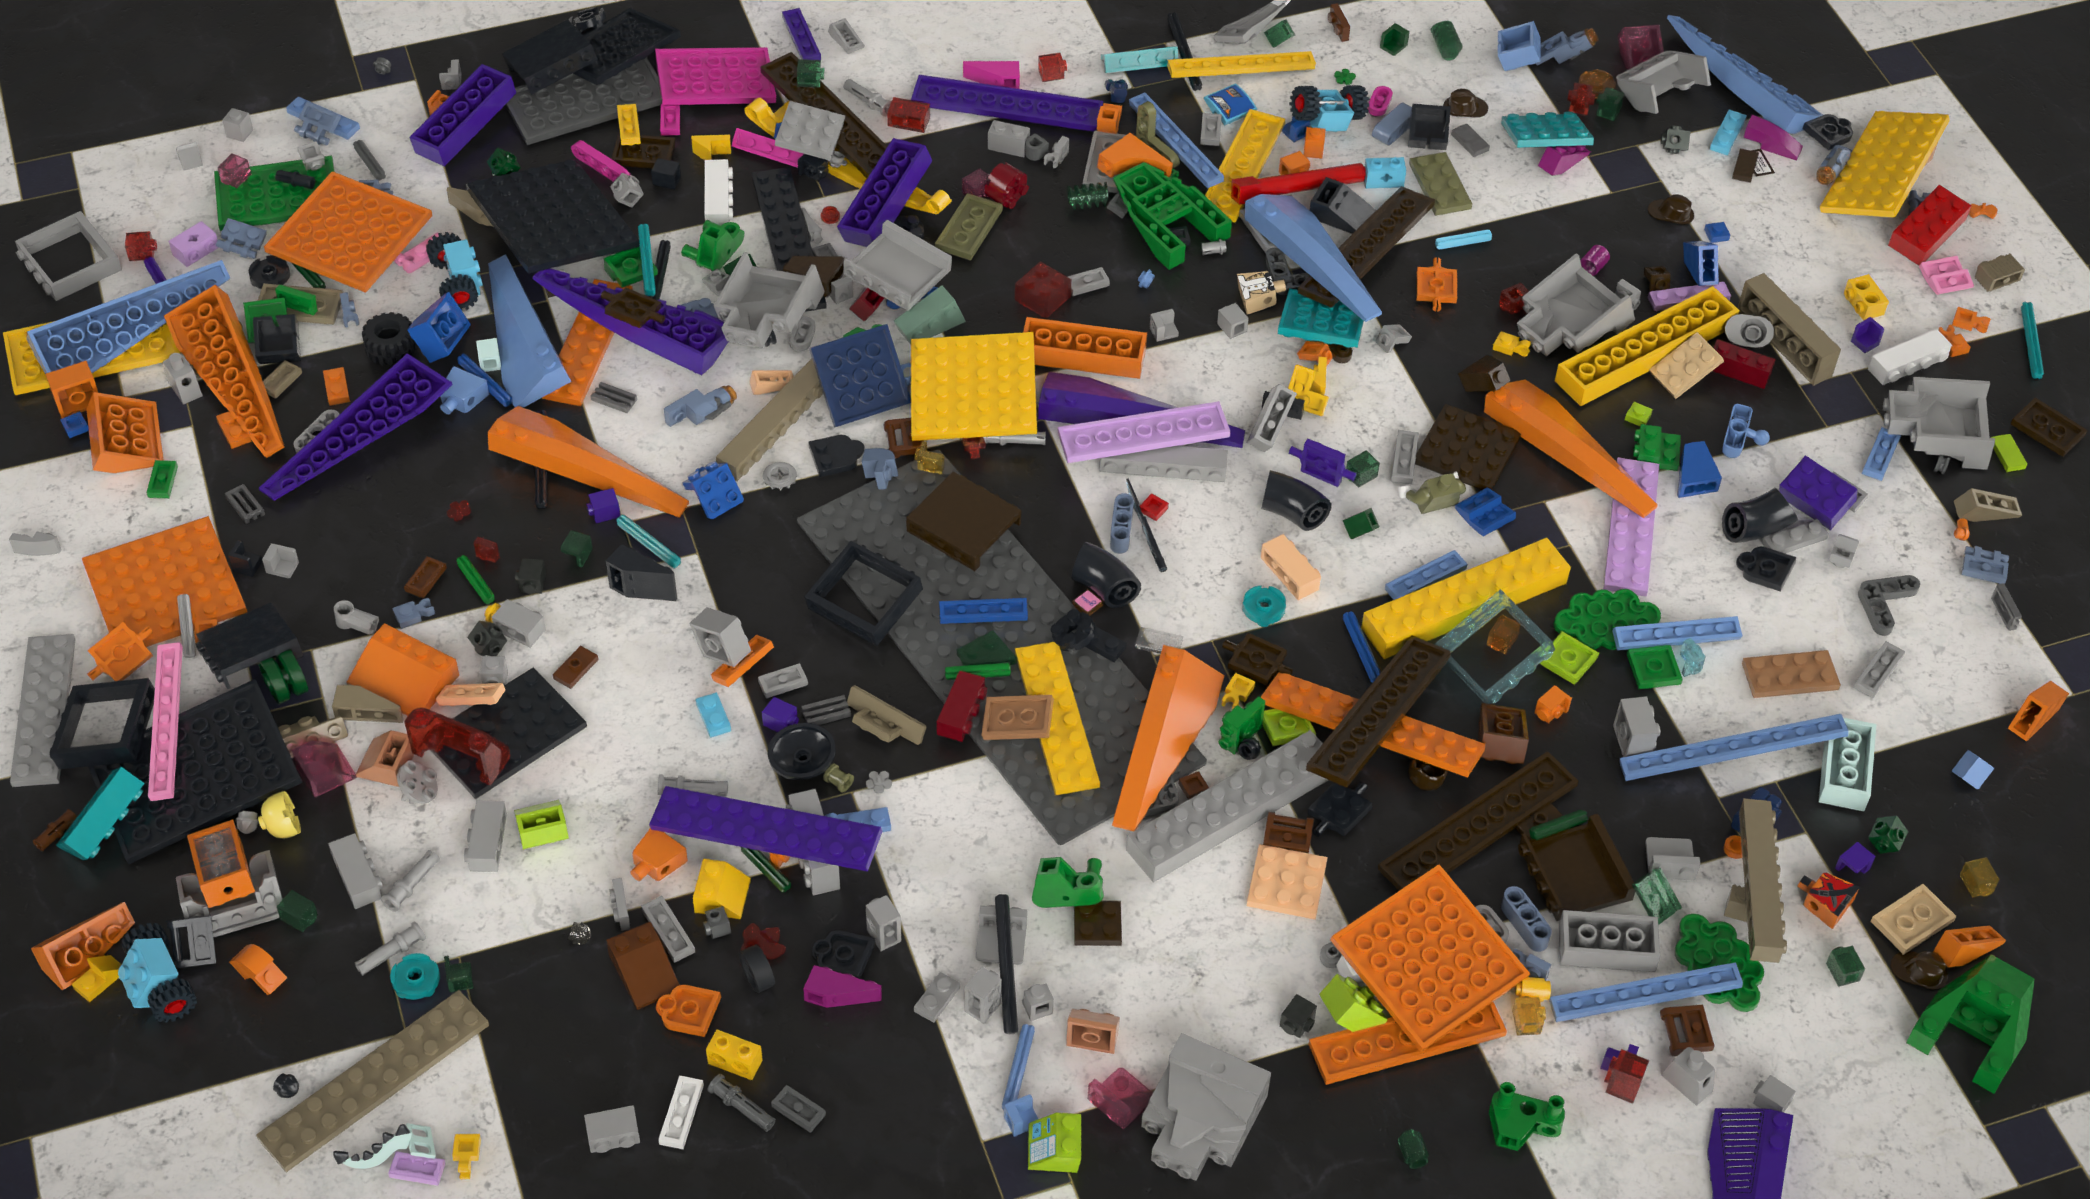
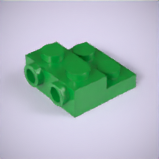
M640 247L621 251L603 258L604 270L612 281H617L622 288L643 280ZM653 264V271L655 276L658 275V269Z
M1641 424L1640 429L1635 430L1634 441L1637 444L1634 445L1633 457H1636L1638 461L1659 464V469L1678 471L1681 435L1661 433L1662 427Z
M1258 696L1253 702L1247 703L1244 709L1237 705L1232 711L1229 710L1222 718L1223 725L1220 727L1221 739L1218 741L1221 748L1235 755L1238 752L1240 742L1244 738L1253 737L1262 728L1265 700Z

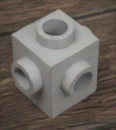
M621 173L610 186L614 193V198L631 208L644 195L639 185V180L632 175L628 176Z

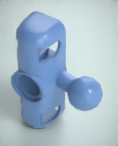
M1741 404L1733 406L1722 447V452L1728 458L1740 456L1746 436L1752 438L1760 446L1766 445L1770 440V435L1767 431H1755L1748 428L1753 412L1749 406Z

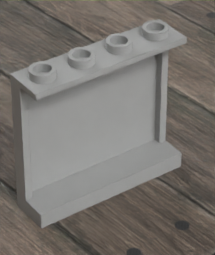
M887 220L883 223L882 234L852 261L847 258L844 259L843 274L892 301L897 306L909 311L951 271L952 256Z

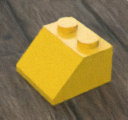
M703 858L693 894L695 913L705 914V911L723 906L728 918L741 919L751 878L725 861Z

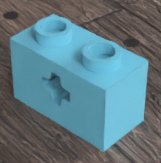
M1404 157L1365 159L1366 176L1364 182L1366 189L1404 187L1406 177Z

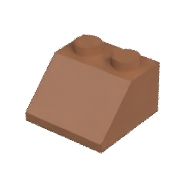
M1072 1009L1068 1017L1066 1046L1114 1054L1120 1017L1110 1013L1100 1014L1086 1009Z

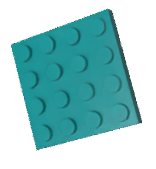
M1547 112L1545 115L1527 113L1524 116L1511 113L1508 116H1502L1501 124L1517 148L1593 145L1594 137L1574 112H1564L1563 114Z
M1289 288L1277 334L1285 337L1303 338L1307 341L1315 340L1325 344H1339L1348 348H1358L1364 320L1340 300L1331 308L1298 294L1296 289Z

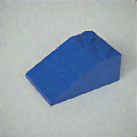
M447 292L418 316L407 330L411 338L421 349L422 354L431 363L448 356L471 324L454 298Z

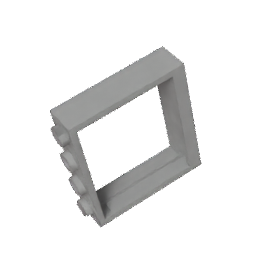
M81 211L15 241L18 249L16 254L19 260H24L27 270L29 272L33 271L38 284L42 283L46 294H51L56 301L122 270L118 256ZM81 232L103 260L53 283L31 254Z

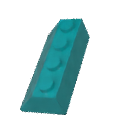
M122 767L113 770L56 846L81 860H86L89 857L94 858L101 848L98 846L103 838L107 840L115 830L113 825L117 819L121 821L128 813L129 809L127 806L132 800L135 802L143 793L141 787L144 783Z

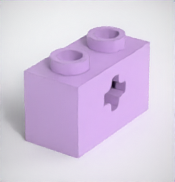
M202 221L169 240L172 255L186 267L219 248L216 247V233Z

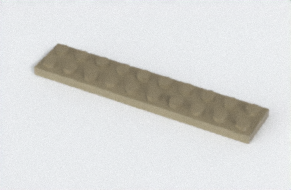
M458 990L256 1134L258 1141L287 1173L489 1026L488 1020Z

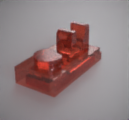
M960 438L964 450L971 454V459L980 458L979 449H985L986 447L984 438Z

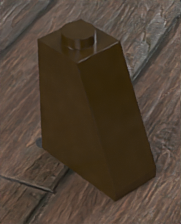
M792 256L790 261L785 263L783 272L806 276L810 266L815 265L825 291L823 296L828 298L832 292L831 282L841 279L844 275L845 257Z
M1485 355L1458 373L1466 392L1497 391L1511 381L1503 362L1491 355Z

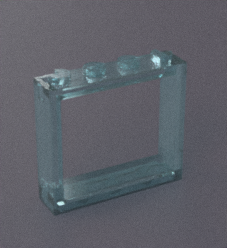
M1501 589L1434 644L1452 653L1504 608L1541 644L1540 647L1486 692L1451 656L1449 657L1447 664L1486 704L1498 702L1508 689L1516 687L1520 679L1526 674H1531L1539 663L1543 660H1548L1555 651L1553 641Z

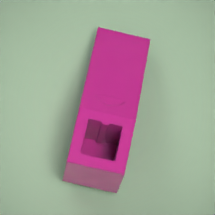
M963 61V77L982 84L1019 89V61Z

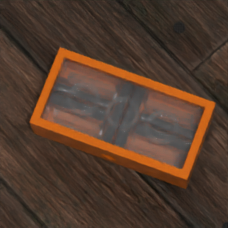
M233 820L187 835L199 885L208 908L223 905L225 902L242 898L255 892L243 845Z

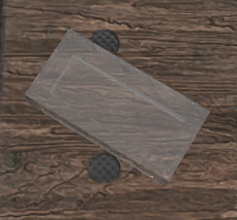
M1141 627L1135 648L1161 654L1163 645L1181 649L1183 636Z

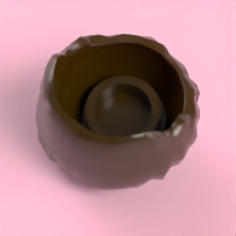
M1413 759L1410 762L1408 771L1410 780L1423 791L1436 790L1441 787L1448 773V770L1417 759Z

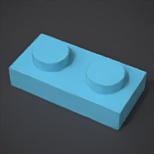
M717 692L696 699L697 708L710 738L731 732V725Z

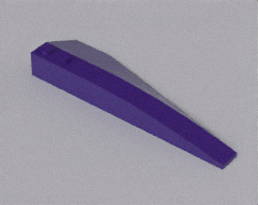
M551 268L539 271L533 276V280L605 328L701 376L714 365L729 342L726 340L721 328L724 321L703 311H687L685 306L677 305V307L666 305L667 301L659 299L657 301L661 302V309L657 313L665 315V321L661 324L655 320H649L641 328H638L604 314L605 306L610 302L601 299V293L605 290L611 294H617L624 289L616 287L613 290L607 288V284L600 282L598 285L588 283L586 278H571L570 274Z
M1048 372L1039 399L1038 419L1080 424L1178 407L1090 377ZM1228 424L1230 437L1203 441V443L1243 448L1245 430Z

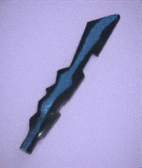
M1127 478L1128 493L1134 499L1133 508L1142 523L1143 533L1147 538V543L1160 572H1165L1167 566L1164 558L1161 555L1147 519L1141 512L1139 501L1130 480Z

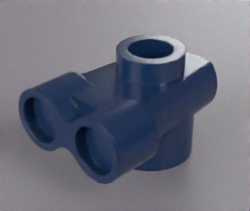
M1123 79L1118 81L1106 80L1104 85L1107 91L1111 92L1110 100L1115 103L1125 102L1128 89L1126 81Z

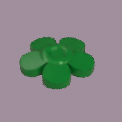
M1342 69V72L1336 71L1334 73L1336 82L1339 84L1345 83L1350 85L1356 78L1355 73H1350L1348 69Z

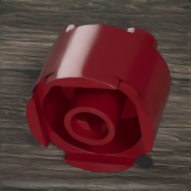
M1007 162L1005 164L1000 163L992 170L988 177L991 181L989 186L985 185V195L1004 207L1013 209L1019 198L1024 196L1029 189L1027 175Z

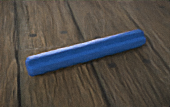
M462 354L458 356V364L467 372L487 380L489 393L503 406L508 407L509 404H512V396L468 355Z
M1346 612L1343 614V621L1369 679L1373 683L1381 674V671L1354 612Z

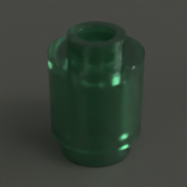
M1412 1129L1404 1131L1401 1137H1399L1398 1143L1405 1163L1409 1164V1167L1412 1169L1425 1166L1428 1163L1429 1153L1422 1134Z

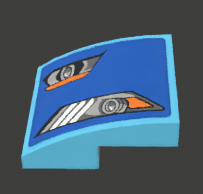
M1236 83L1204 97L1213 114H1222L1221 121L1224 126L1246 117L1249 109L1257 110L1251 98Z

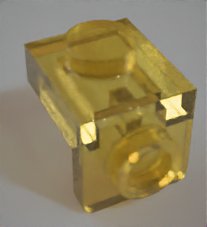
M923 441L921 447L917 448L915 452L918 470L942 474L944 470V454L927 451V442Z

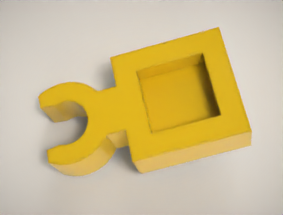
M1235 673L1225 689L1222 706L1224 707L1227 702H1232L1233 710L1237 705L1239 706V700L1245 702L1255 687V681Z

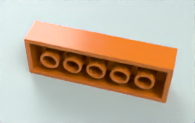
M1026 317L1023 333L1033 332L1035 365L1141 378L1146 352L1147 333Z

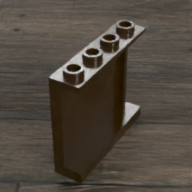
M954 471L906 517L907 532L973 571L980 567V557L1013 523L1018 526L1021 524V510L1017 506L1011 505L998 495L990 493L982 486L971 482L965 476L959 475Z
M1598 814L1589 816L1588 823L1585 825L1566 829L1539 840H1528L1526 834H1522L1520 844H1518L1519 854L1525 858L1528 872L1531 876H1534L1538 892L1541 895L1543 894L1549 913L1553 914L1556 921L1561 919L1563 910L1592 912L1633 900L1637 887Z

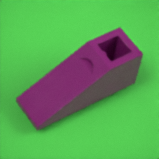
M1585 145L1547 147L1538 166L1552 176L1560 175L1587 157L1591 151L1586 149Z
M815 965L803 988L804 1001L826 1008L876 1002L882 999L881 985H878L876 982L871 980L865 981L855 978L848 973L842 974L828 967Z

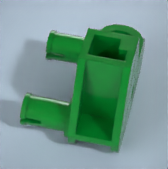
M706 220L703 224V232L700 235L698 249L685 244L681 253L683 257L695 260L699 267H705L711 271L720 270L741 246L745 233L737 223L727 222L719 225Z
M1062 857L1040 858L1032 894L1033 903L1042 908L1084 906L1099 903L1104 897L1102 888L1103 878L1100 876L1102 861L1098 858H1090L1087 861L1086 872H1076Z
M1510 1082L1501 1084L1500 1091L1493 1095L1489 1108V1117L1497 1146L1518 1151L1533 1133L1546 1137L1560 1136L1565 1119V1110L1563 1108L1565 1101L1561 1096L1553 1095L1549 1098V1102L1515 1093L1516 1088Z

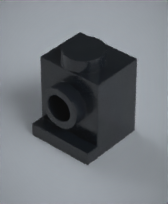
M804 154L797 160L798 174L801 176L805 174L819 182L828 174V160Z

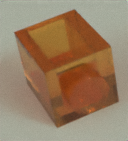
M1501 615L1489 631L1486 645L1506 654L1518 638L1521 624Z

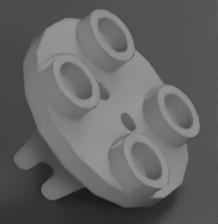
M408 760L398 769L397 782L403 792L401 800L406 801L409 799V804H425L432 801L438 791L436 772L421 763Z

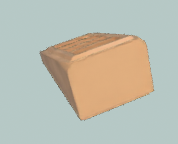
M752 370L750 386L753 395L780 391L794 376L792 370Z

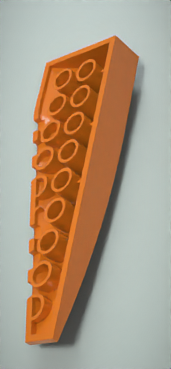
M213 285L165 314L164 318L178 350L194 366L198 375L203 378L219 401L241 425L240 427L249 435L261 453L268 458L285 448L265 385L228 294L217 285Z
M1526 379L1507 383L1497 391H1490L1486 394L1484 413L1502 425L1517 430L1521 433L1523 439L1642 518L1657 508L1658 504L1555 398Z
M517 406L499 417L488 431L489 450L601 490L613 488L615 494L679 518L689 504V500L556 419Z
M1167 645L1162 647L1112 823L1114 827L1130 831L1137 829L1147 814L1149 807L1155 802L1159 792L1166 785L1170 775L1174 773L1188 752L1192 742L1194 743L1198 733L1204 728L1208 718L1216 710L1225 675L1186 650Z

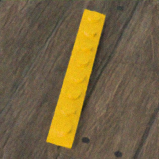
M1311 51L1168 60L1167 63L1171 78L1315 69L1316 66Z

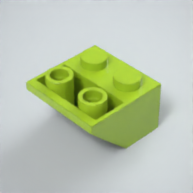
M560 800L514 810L523 849L569 839Z
M1336 974L1319 993L1335 1022L1352 1032L1381 1025L1388 1020L1383 1013V1006L1374 999L1372 991L1365 985L1363 987L1359 986L1349 976L1345 978Z

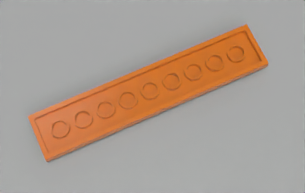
M1278 672L1261 696L1266 701L1265 705L1334 730L1359 700ZM1404 715L1381 744V747L1468 778L1485 751L1486 744Z

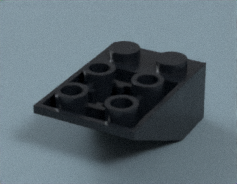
M1326 177L1312 198L1309 211L1317 217L1319 222L1353 234L1377 210L1344 183Z
M623 544L606 560L610 589L628 598L677 600L675 575L669 567L662 566L652 558L645 557L634 548H629Z

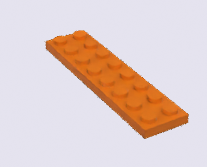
M594 279L592 283L598 285L599 282L607 284V288L613 290L616 287L633 290V286L630 285L622 288L619 283ZM579 312L559 354V358L572 382L542 397V399L582 406L614 332Z
M1492 1002L1422 1052L1418 1050L1393 1017L1387 1018L1388 1020L1384 1024L1355 1032L1345 1029L1309 1039V1047L1324 1083L1327 1085L1506 1036L1507 1030L1494 1002Z

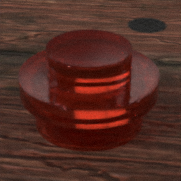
M827 206L821 212V220L824 223L834 224L840 219V213L834 206Z

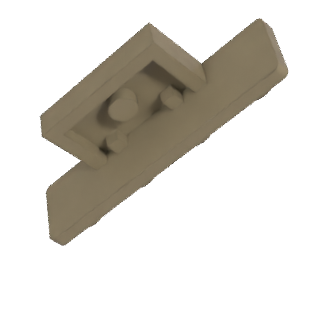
M854 685L851 687L847 703L848 706L859 711L854 714L853 723L888 743L900 735L917 745L922 743L926 730L925 724Z
M307 716L292 725L278 727L292 758L348 737V732L341 716L321 723L318 722L315 716Z

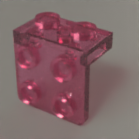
M1118 1068L1102 1084L1097 1079L1088 1084L1087 1099L1124 1130L1146 1109L1153 1092L1127 1070Z

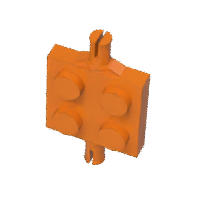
M1437 257L1433 259L1432 267H1417L1416 301L1433 302V311H1436L1437 307V312L1441 310V302L1456 303L1457 270L1441 267V259L1438 258L1437 261Z
M122 622L87 650L97 664L87 675L92 681L103 672L114 681L126 679L153 657L143 641L153 633L152 629L146 625L145 628L136 633Z

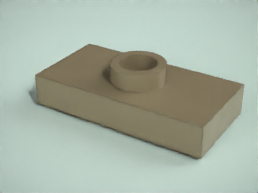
M285 360L263 381L267 394L276 399L302 374L301 368Z

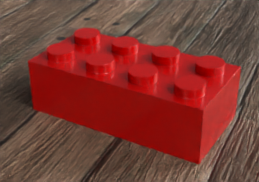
M1938 185L1893 231L1888 246L1919 266L1922 262H1926L1967 219L1972 205L1941 185Z

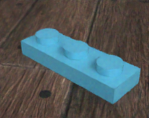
M1728 110L1711 144L1710 150L1728 156L1745 123L1747 115Z

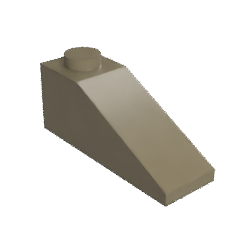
M447 187L449 204L477 223L493 226L467 190Z
M1971 488L1954 500L1959 519L1979 522L2019 518L2022 516L2016 497Z
M351 684L337 685L332 704L335 717L341 716L343 720L403 723V715L399 705L361 686Z

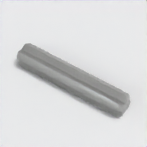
M183 594L177 596L183 655L185 658H192L196 656L191 605L189 595Z

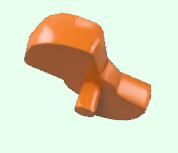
M1972 203L1968 214L1972 218L1986 215L1994 219L1998 210L1992 204L1986 206V203H1983L1979 206Z

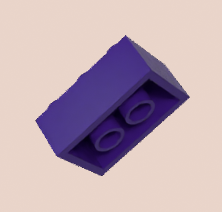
M1806 455L1779 485V492L1789 504L1812 519H1818L1830 531L1857 501V488Z

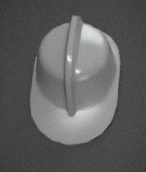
M1737 314L1726 322L1725 334L1733 344L1757 348L1769 344L1774 335V328L1771 322L1764 317Z

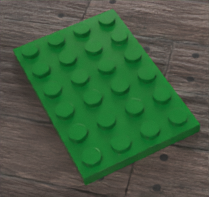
M332 155L324 156L325 165H322L317 170H306L302 160L214 171L219 230H223L228 218L251 226L287 222L332 171L335 172ZM283 170L292 173L297 171L301 175L314 177L315 186L313 189L301 186L293 187L289 183L277 181L275 179L276 171Z

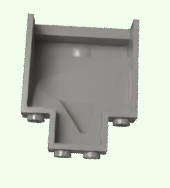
M743 252L714 304V308L718 318L725 321L721 328L727 341L763 348L772 330L791 333L793 328L798 325L807 308L816 309L825 291L815 265H811L806 276L752 266L748 253Z
M1576 253L1522 297L1523 309L1527 315L1517 322L1519 337L1522 340L1530 341L1531 346L1536 352H1541L1547 357L1563 343L1569 349L1573 348L1579 353L1583 348L1591 346L1607 332L1613 331L1619 334L1635 321L1630 296L1627 294L1622 299L1582 268L1579 255Z
M1913 377L1912 385H1908L1907 391L1889 390L1888 397L1883 400V411H1886L1884 414V425L1887 426L1888 434L1910 435V442H1914V451H1925L1929 455L1950 456L1960 460L1962 468L1988 469L1995 443V438H1990L1986 402L1990 381Z
M1181 1033L1169 1055L1168 1067L1142 1115L1141 1127L1151 1134H1159L1152 1148L1151 1161L1161 1168H1169L1177 1172L1181 1177L1191 1178L1195 1181L1208 1157L1220 1165L1232 1167L1268 1096L1271 1072Z

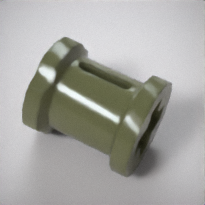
M835 763L826 770L823 776L825 782H831L842 793L850 788L854 780L852 774H846Z

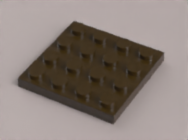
M1445 404L1416 453L1415 464L1441 475L1453 474L1457 471L1458 477L1463 483L1480 490L1487 487L1492 490L1521 439V433Z

